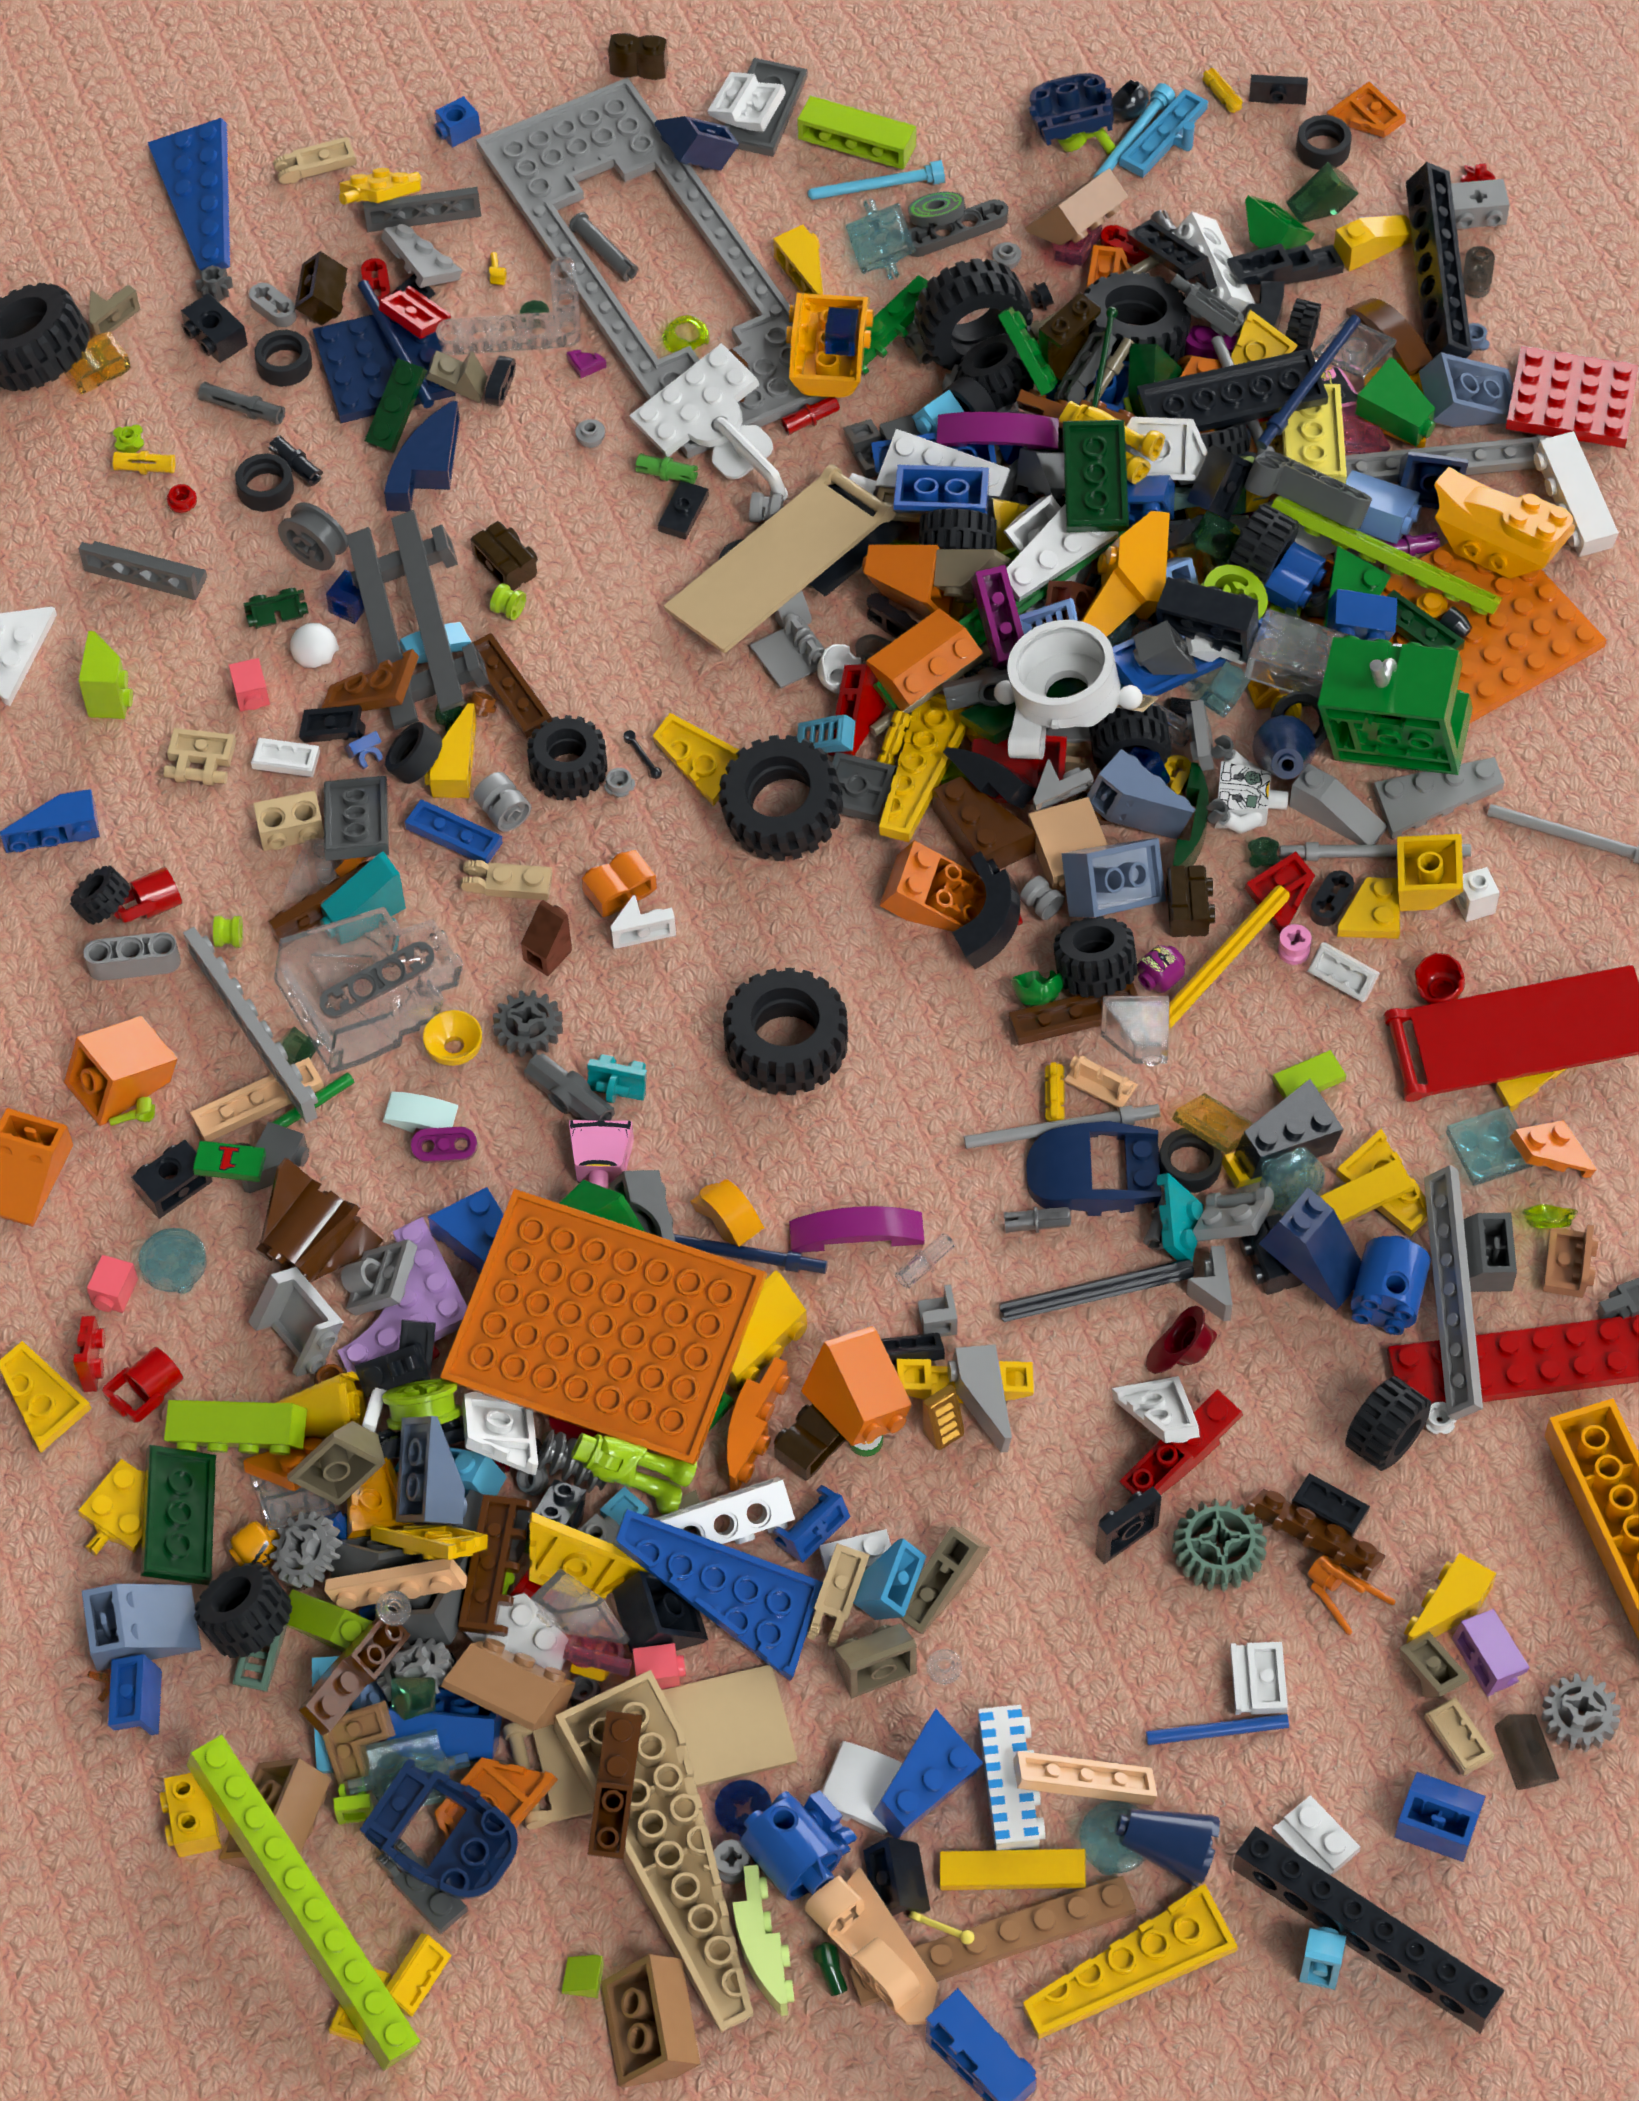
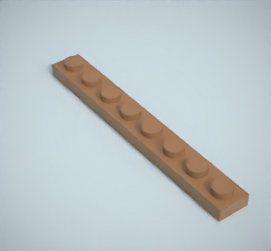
M1120 1876L968 1928L966 1930L972 1931L975 1937L974 1941L969 1945L963 1944L958 1937L948 1935L916 1946L914 1949L936 1982L1135 1914L1136 1906L1124 1877ZM854 1968L849 1969V1976L861 2008L883 2001L858 1975Z

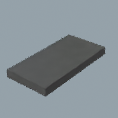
M753 58L747 73L755 74L758 83L783 84L786 94L764 132L747 130L725 123V126L739 143L736 149L774 157L808 77V69Z
M387 776L325 781V861L377 856L383 851L386 855H389Z

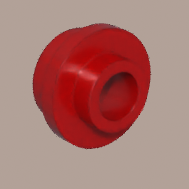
M178 484L170 489L167 495V504L174 512H188L196 506L197 496L195 491L188 485Z

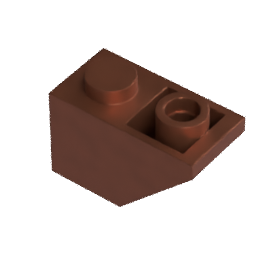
M542 900L524 935L521 948L523 961L546 976H549L572 952L567 913L557 905L552 906Z

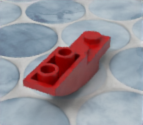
M1217 1389L1194 1412L1200 1437L1189 1439L1184 1443H1165L1160 1440L1119 1481L1120 1484L1132 1495L1138 1491L1144 1493L1152 1486L1162 1495L1221 1444L1219 1439L1243 1416L1242 1411Z

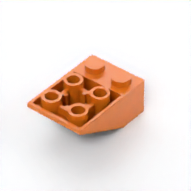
M914 840L897 855L879 906L906 921L954 932L972 921L981 912L986 900V888L979 875Z
M6 1108L0 1120L1 1218L31 1227L34 1226L73 1147L67 1125Z

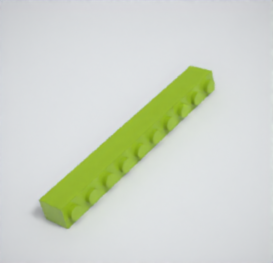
M219 1735L191 1752L186 1766L382 2070H387L413 2053L421 2042L223 1735Z

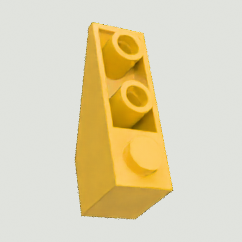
M1461 1553L1457 1555L1453 1563L1447 1561L1438 1576V1580L1441 1581L1436 1591L1430 1588L1422 1601L1421 1607L1424 1610L1420 1617L1413 1616L1405 1628L1404 1634L1408 1636L1406 1644L1427 1632L1437 1637L1459 1625L1461 1621L1475 1616L1492 1590L1497 1573Z

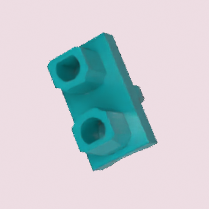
M601 1054L597 1060H589L587 1064V1083L591 1091L606 1093V1102L614 1103L617 1096L644 1101L647 1082V1070L644 1062L633 1060L628 1066L616 1064L617 1060L613 1056Z

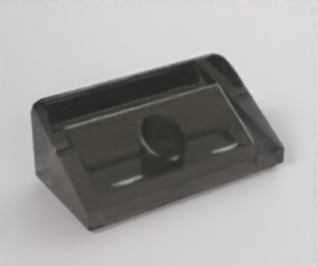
M1509 1714L1495 1725V1732L1517 1790L1556 1782L1560 1779L1536 1714Z

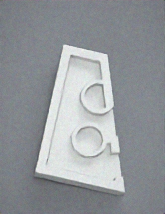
M1179 1376L1112 1388L1113 1400L1163 1442L1184 1443L1189 1439L1200 1437L1198 1423Z

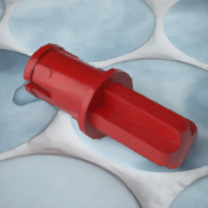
M828 397L811 406L806 403L804 408L781 417V422L787 434L791 435L809 425L816 426L818 420L839 411L840 405L836 397Z

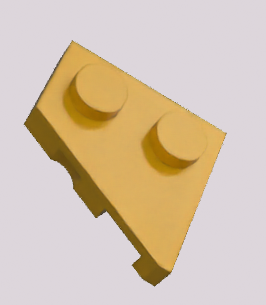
M1367 877L1339 923L1337 937L1399 939L1398 878Z

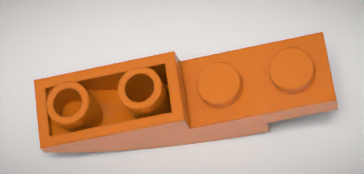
M774 1358L760 1384L747 1378L734 1406L727 1439V1465L731 1491L739 1490L742 1483L747 1484L750 1481L755 1470V1460L758 1455L763 1456L770 1445L771 1437L768 1435V1421L775 1408L773 1403L778 1394L784 1395L791 1380V1377L788 1376L787 1362L780 1358Z

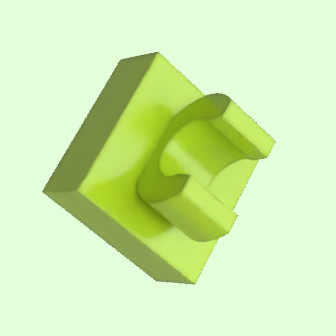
M364 1782L358 1783L359 1792L353 1796L347 1795L344 1784L339 1785V1797L333 1798L334 1812L338 1825L364 1822L372 1812L373 1804L370 1794H367Z

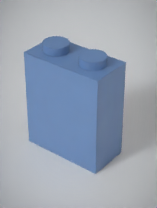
M1354 470L1348 475L1346 479L1347 485L1366 493L1372 498L1362 526L1356 530L1394 544L1398 543L1403 534H1409L1412 523L1417 522L1422 509V505L1418 504L1419 492Z

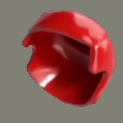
M1435 953L1427 956L1415 969L1417 991L1420 997L1428 1004L1458 999L1465 988V976L1461 964L1449 954Z

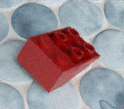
M1046 735L1043 759L1010 758L1008 754V739L997 745L986 738L973 739L972 752L981 754L1013 769L1038 788L1048 759L1059 781L1064 779L1067 736ZM1000 794L996 798L987 795L997 803H1008ZM1034 796L1027 804L1033 805ZM1063 800L1051 806L1063 804Z

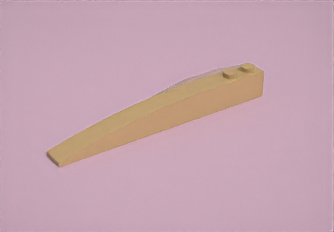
M649 1670L555 1715L554 1731L594 1803L606 1712L615 1711L643 1715L632 1793L636 1800L631 1801L623 1862L677 1958L682 1959L683 1969L718 2030L722 2033L754 2016L737 1953L738 1949L729 1920L726 1900H724L721 1888V1880L702 1811L700 1795L698 1794L691 1759H689L684 1731L652 1671Z

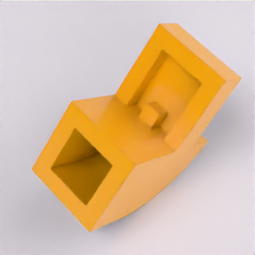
M728 1179L705 1186L700 1190L699 1195L690 1201L696 1212L712 1219L722 1239L735 1246L740 1247L764 1229L750 1201Z

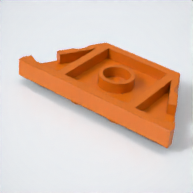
M482 1757L460 1784L466 1787L470 1785L481 1792L480 1796L509 1817L516 1829L558 1779L550 1772H538L526 1769L523 1766L502 1764L496 1760ZM448 1798L434 1812L438 1825L443 1831L445 1842L467 1811Z

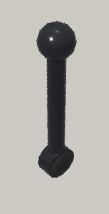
M632 730L626 731L623 735L624 741L634 747L649 768L650 776L653 779H659L662 775L661 769L654 766L636 741L635 732Z

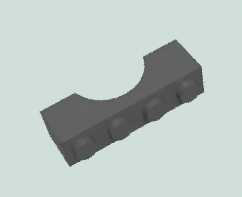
M659 1170L623 1171L610 1183V1189L623 1194L647 1233L675 1241L672 1229L673 1218L668 1211L665 1198L666 1188L661 1180Z

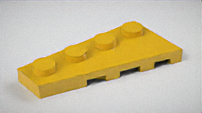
M1249 310L1233 348L1231 358L1234 365L1292 353L1298 345L1252 310Z

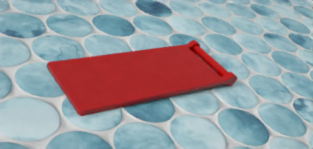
M1633 965L1490 992L1443 1003L1409 1009L1393 1008L1387 1010L1383 1015L1385 1024L1390 1026L1405 1085L1403 1094L1407 1102H1415L1430 1095L1639 1055V982ZM1409 1020L1412 1022L1428 1084L1417 1083L1402 1024Z

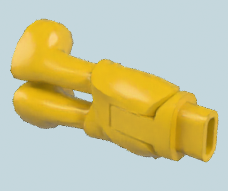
M1073 401L1067 404L1059 417V422L1062 424L1063 421L1119 420L1101 409L1087 406L1086 404L1080 406ZM1125 426V443L1140 452L1144 457L1151 461H1156L1163 448L1165 435L1157 430H1150L1146 435H1142ZM1126 451L1127 481L1137 484L1148 474L1151 465L1146 459Z

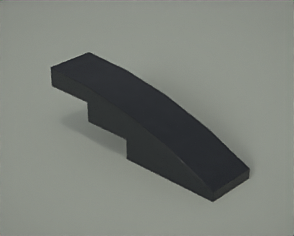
M1282 244L1227 259V264L1239 284L1261 285V281H1283L1284 284L1340 274L1344 270V264L1333 244L1310 250L1307 244L1287 250L1284 249Z

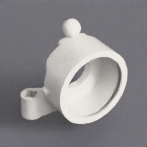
M1077 620L1047 622L1024 634L1014 645L1008 658L1007 671L1009 680L999 682L994 688V696L1000 704L1008 705L1015 702L1016 711L1012 730L1008 738V754L1010 758L1043 759L1046 727L1052 729L1075 726L1091 727L1103 720L1109 713H1113L1117 705H1121L1127 710L1136 709L1140 706L1143 699L1141 691L1136 686L1128 685L1121 689L1113 649L1104 633L1088 623ZM1063 678H1077L1088 686L1087 689L1072 696L1062 698L1046 697L1049 687Z

